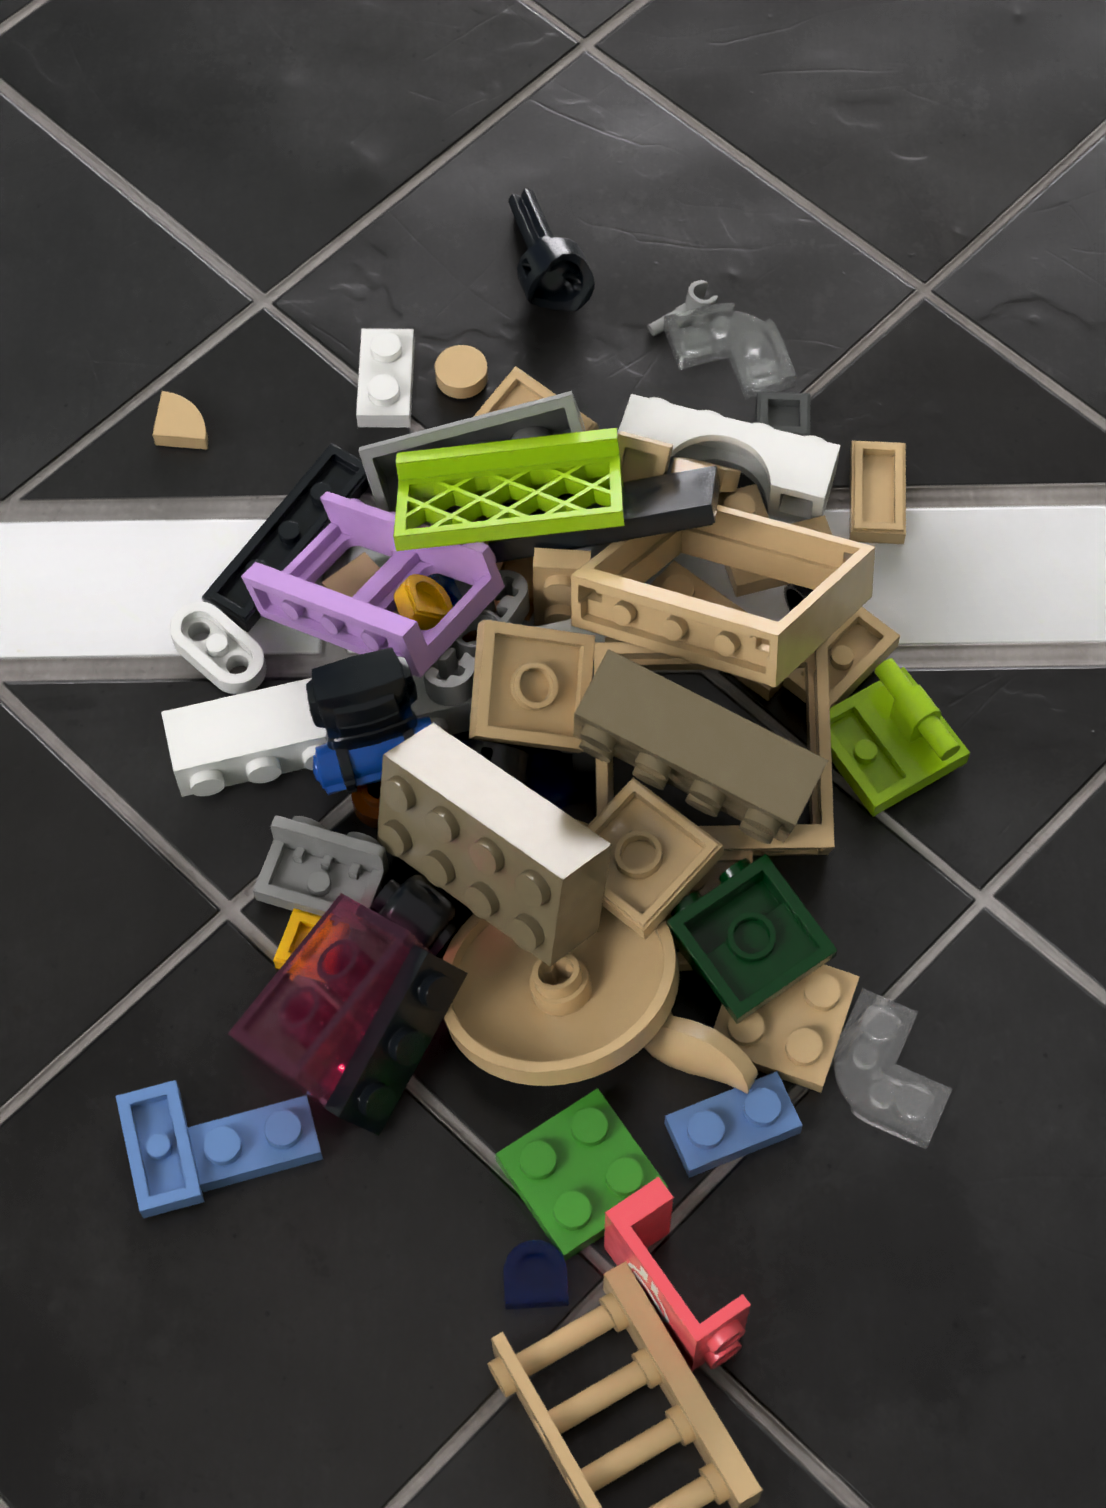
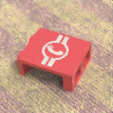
M657 1177L605 1212L604 1248L617 1266L625 1261L627 1262L691 1371H694L705 1362L710 1369H714L725 1363L742 1348L738 1340L746 1332L745 1326L751 1304L742 1294L702 1323L697 1321L647 1250L648 1247L670 1232L674 1197L661 1179Z

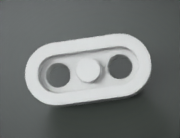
M193 602L184 605L175 612L170 622V634L175 649L220 690L237 695L253 691L263 682L267 668L261 646L216 606L206 602ZM196 634H209V636L202 641L192 640V638ZM236 666L247 667V670L242 673H230Z

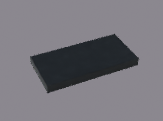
M717 465L623 482L625 526L489 541L488 545L496 556V563L534 557V547L573 550L713 525L716 520L720 490ZM567 493L562 494L558 498L565 501L574 495ZM516 502L505 503L502 505L509 507ZM594 503L586 509L602 508L605 506ZM538 509L530 515H539L546 512Z

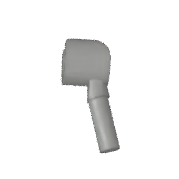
M699 280L691 283L684 304L648 324L647 327L651 335L655 336L687 319L698 323L710 320L715 311L718 296L703 300L708 287L707 281Z

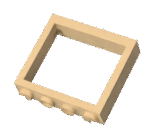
M717 505L716 520L713 525L613 542L571 574V626L776 688L872 597L875 546ZM680 553L809 588L813 591L778 622L649 585L645 582ZM762 639L770 641V644H762Z
M605 637V642H594V675L608 649L649 670H712V668L610 637ZM762 640V644L769 645L770 641ZM827 640L797 667L805 668L807 750L829 760L809 798L810 824H796L784 843L773 838L771 844L760 842L746 835L738 828L739 825L699 826L720 842L724 847V851L752 850L753 856H763L764 854L767 856L829 855L835 847ZM595 758L596 816L614 798L613 759L610 763Z

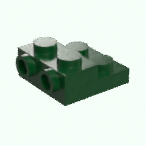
M766 854L753 863H750L747 858L736 862L720 875L718 880L721 884L704 896L699 891L687 895L670 912L672 917L667 920L674 944L699 979H705L736 1024L836 956L838 951Z

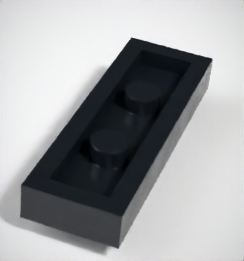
M414 944L324 1108L335 1116L380 1136L468 973Z

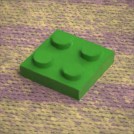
M598 1088L495 1154L496 1162L564 1262L604 1236L606 1211L657 1177L661 1179L668 1189L666 1183Z

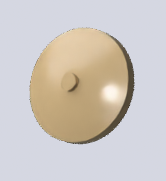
M602 906L598 931L550 967L531 952L521 949L513 939L488 921L473 914L455 934L443 957V960L468 973L444 1016V1021L459 1050L477 1067L503 1080L532 1086H554L580 1082L614 1069L637 1054L651 1041L668 1018L674 1005L679 985V961L672 934L664 919L645 940Z

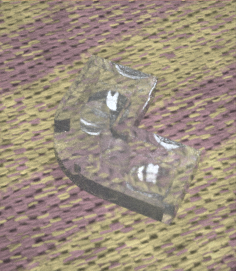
M718 303L664 316V331L678 369L729 358L745 399L756 397L757 392H777L795 387L797 374L781 334L771 319L763 322L750 314L734 311V303Z
M862 988L839 1038L833 1058L832 1069H834L838 1087L844 1098L851 1105L850 1111L856 1117L876 1128L927 1150L952 1088L897 1065L918 1012Z

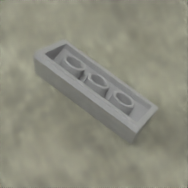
M572 391L361 446L359 447V454L377 508L387 512H396L399 482L396 469V454L399 452L583 432L586 430ZM507 500L502 504L516 502V500ZM452 506L445 511L452 514L453 511L462 507ZM482 515L478 519L485 521L489 518ZM428 522L423 523V524H426V525H429V526H430V525H433V524L428 523Z

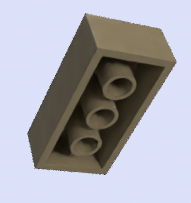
M609 649L574 713L573 736L582 740L579 747L583 751L607 763H610L613 757H616L634 766L632 775L642 782L660 790H664L666 784H669L687 793L685 801L693 808L713 817H717L719 812L722 811L741 821L738 828L743 833L766 844H771L773 838L783 843L796 826L829 761Z
M434 723L383 754L377 841L386 848L387 852L402 859L424 875L431 884L445 890L467 906L474 915L488 921L513 939L521 949L531 952L550 967L598 931L612 848L611 843Z

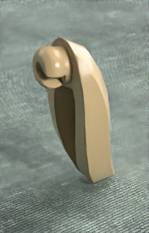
M671 1011L657 1034L643 1047L651 1056L667 1066L728 1084L748 1094L758 1075L751 1059L735 1042L709 1026L694 1020L673 1016Z

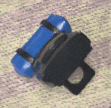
M392 647L351 656L311 669L312 679L306 684L309 711L315 726L326 729V743L315 747L313 774L315 780L320 783L328 795L347 790L349 795L358 792V787L380 782L383 754L430 724H436L431 721L429 716L416 717L415 712L411 708V704L418 699L412 672L406 659L397 656Z

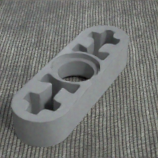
M499 570L505 588L495 598L496 600H501L496 606L497 615L495 614V603L493 600L425 672L423 676L426 693L433 702L444 706H455L468 701L472 697L476 644L467 643L462 638L468 632L477 630L478 623L483 620L521 625L530 610L528 584L521 574L512 570ZM458 665L460 676L453 675L456 669L458 668Z

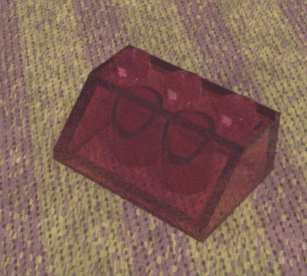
M341 893L229 1031L228 1035L297 1090L324 1108L412 946L415 944L428 952L430 951L407 929Z

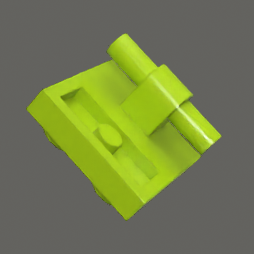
M892 658L883 661L876 667L874 673L880 679L879 681L830 708L832 763L872 817L967 763L970 755L969 750L942 717L941 711L922 686L915 682L905 667L900 669Z

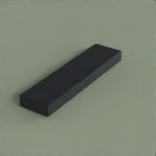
M331 443L203 594V602L216 606L241 629L249 632L261 616L241 576L255 562L283 571L331 523L320 500V497L326 491L349 499H359L370 486L361 459Z

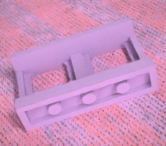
M328 491L320 497V500L331 523L283 571L255 562L241 576L260 616L357 654H365L392 647L397 656L406 659L412 675L419 678L425 674L505 588L496 565V556L489 545L484 542L396 551L393 538L396 512H387L367 505L358 499H349ZM422 524V525L418 526L417 528L430 527V526H429V525H426V524ZM353 546H361L391 557L353 597L315 584L340 556ZM412 574L425 575L427 577L432 574H441L473 585L439 623L429 630H421L417 621L393 613L397 608L394 601V593L405 579Z

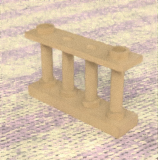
M626 1261L604 1273L603 1291L606 1295L599 1298L600 1306L519 1353H514L503 1332L491 1338L493 1353L496 1358L487 1364L498 1387L506 1398L514 1393L517 1394L580 1508H602L594 1492L678 1442H681L684 1447L693 1442L706 1465L699 1469L700 1477L648 1508H702L714 1500L718 1505L728 1501L731 1508H749L759 1501L763 1491ZM613 1328L617 1333L626 1329L638 1348V1351L632 1354L633 1361L547 1411L529 1377ZM647 1385L652 1389L659 1385L672 1406L665 1411L666 1419L580 1469L561 1434L642 1386Z

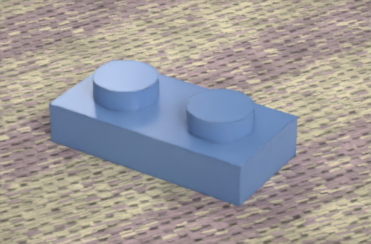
M777 1071L756 1079L748 1094L733 1088L665 1115L664 1121L688 1178L800 1134L803 1127Z
M176 1080L117 1095L116 1101L139 1212L143 1219L203 1203L204 1198L188 1134L187 1120Z
M307 1095L187 1127L199 1184L203 1192L323 1160Z

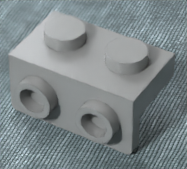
M274 816L270 826L274 840L253 889L255 899L291 911L295 908L349 924L350 928L366 932L375 910L371 905L383 889L389 873L386 848L369 835L360 832H349L347 835L326 830L319 822L308 817L294 816L292 819Z

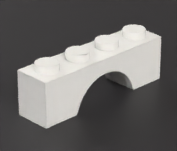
M634 394L630 396L618 433L622 431L673 444L667 474L671 473L674 457L692 458L741 470V473L757 484L764 497L768 515L795 522L824 515L836 475L840 445L826 442L817 436H801L774 429L764 423H748L724 417L711 410L699 411L671 404L662 398H646Z

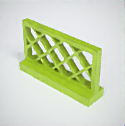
M617 428L407 451L396 454V469L399 480L393 534L396 551L625 526L622 489L623 473ZM567 493L574 495L565 501L558 498L562 494ZM514 499L518 501L509 507L501 505L507 500ZM594 503L605 506L602 508L586 509ZM452 506L462 507L452 514L445 511ZM538 509L546 512L539 515H530ZM482 515L489 518L485 521L472 522ZM425 522L433 524L430 527L417 528Z

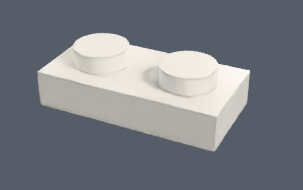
M361 329L356 410L358 427L411 428L415 348L414 329Z

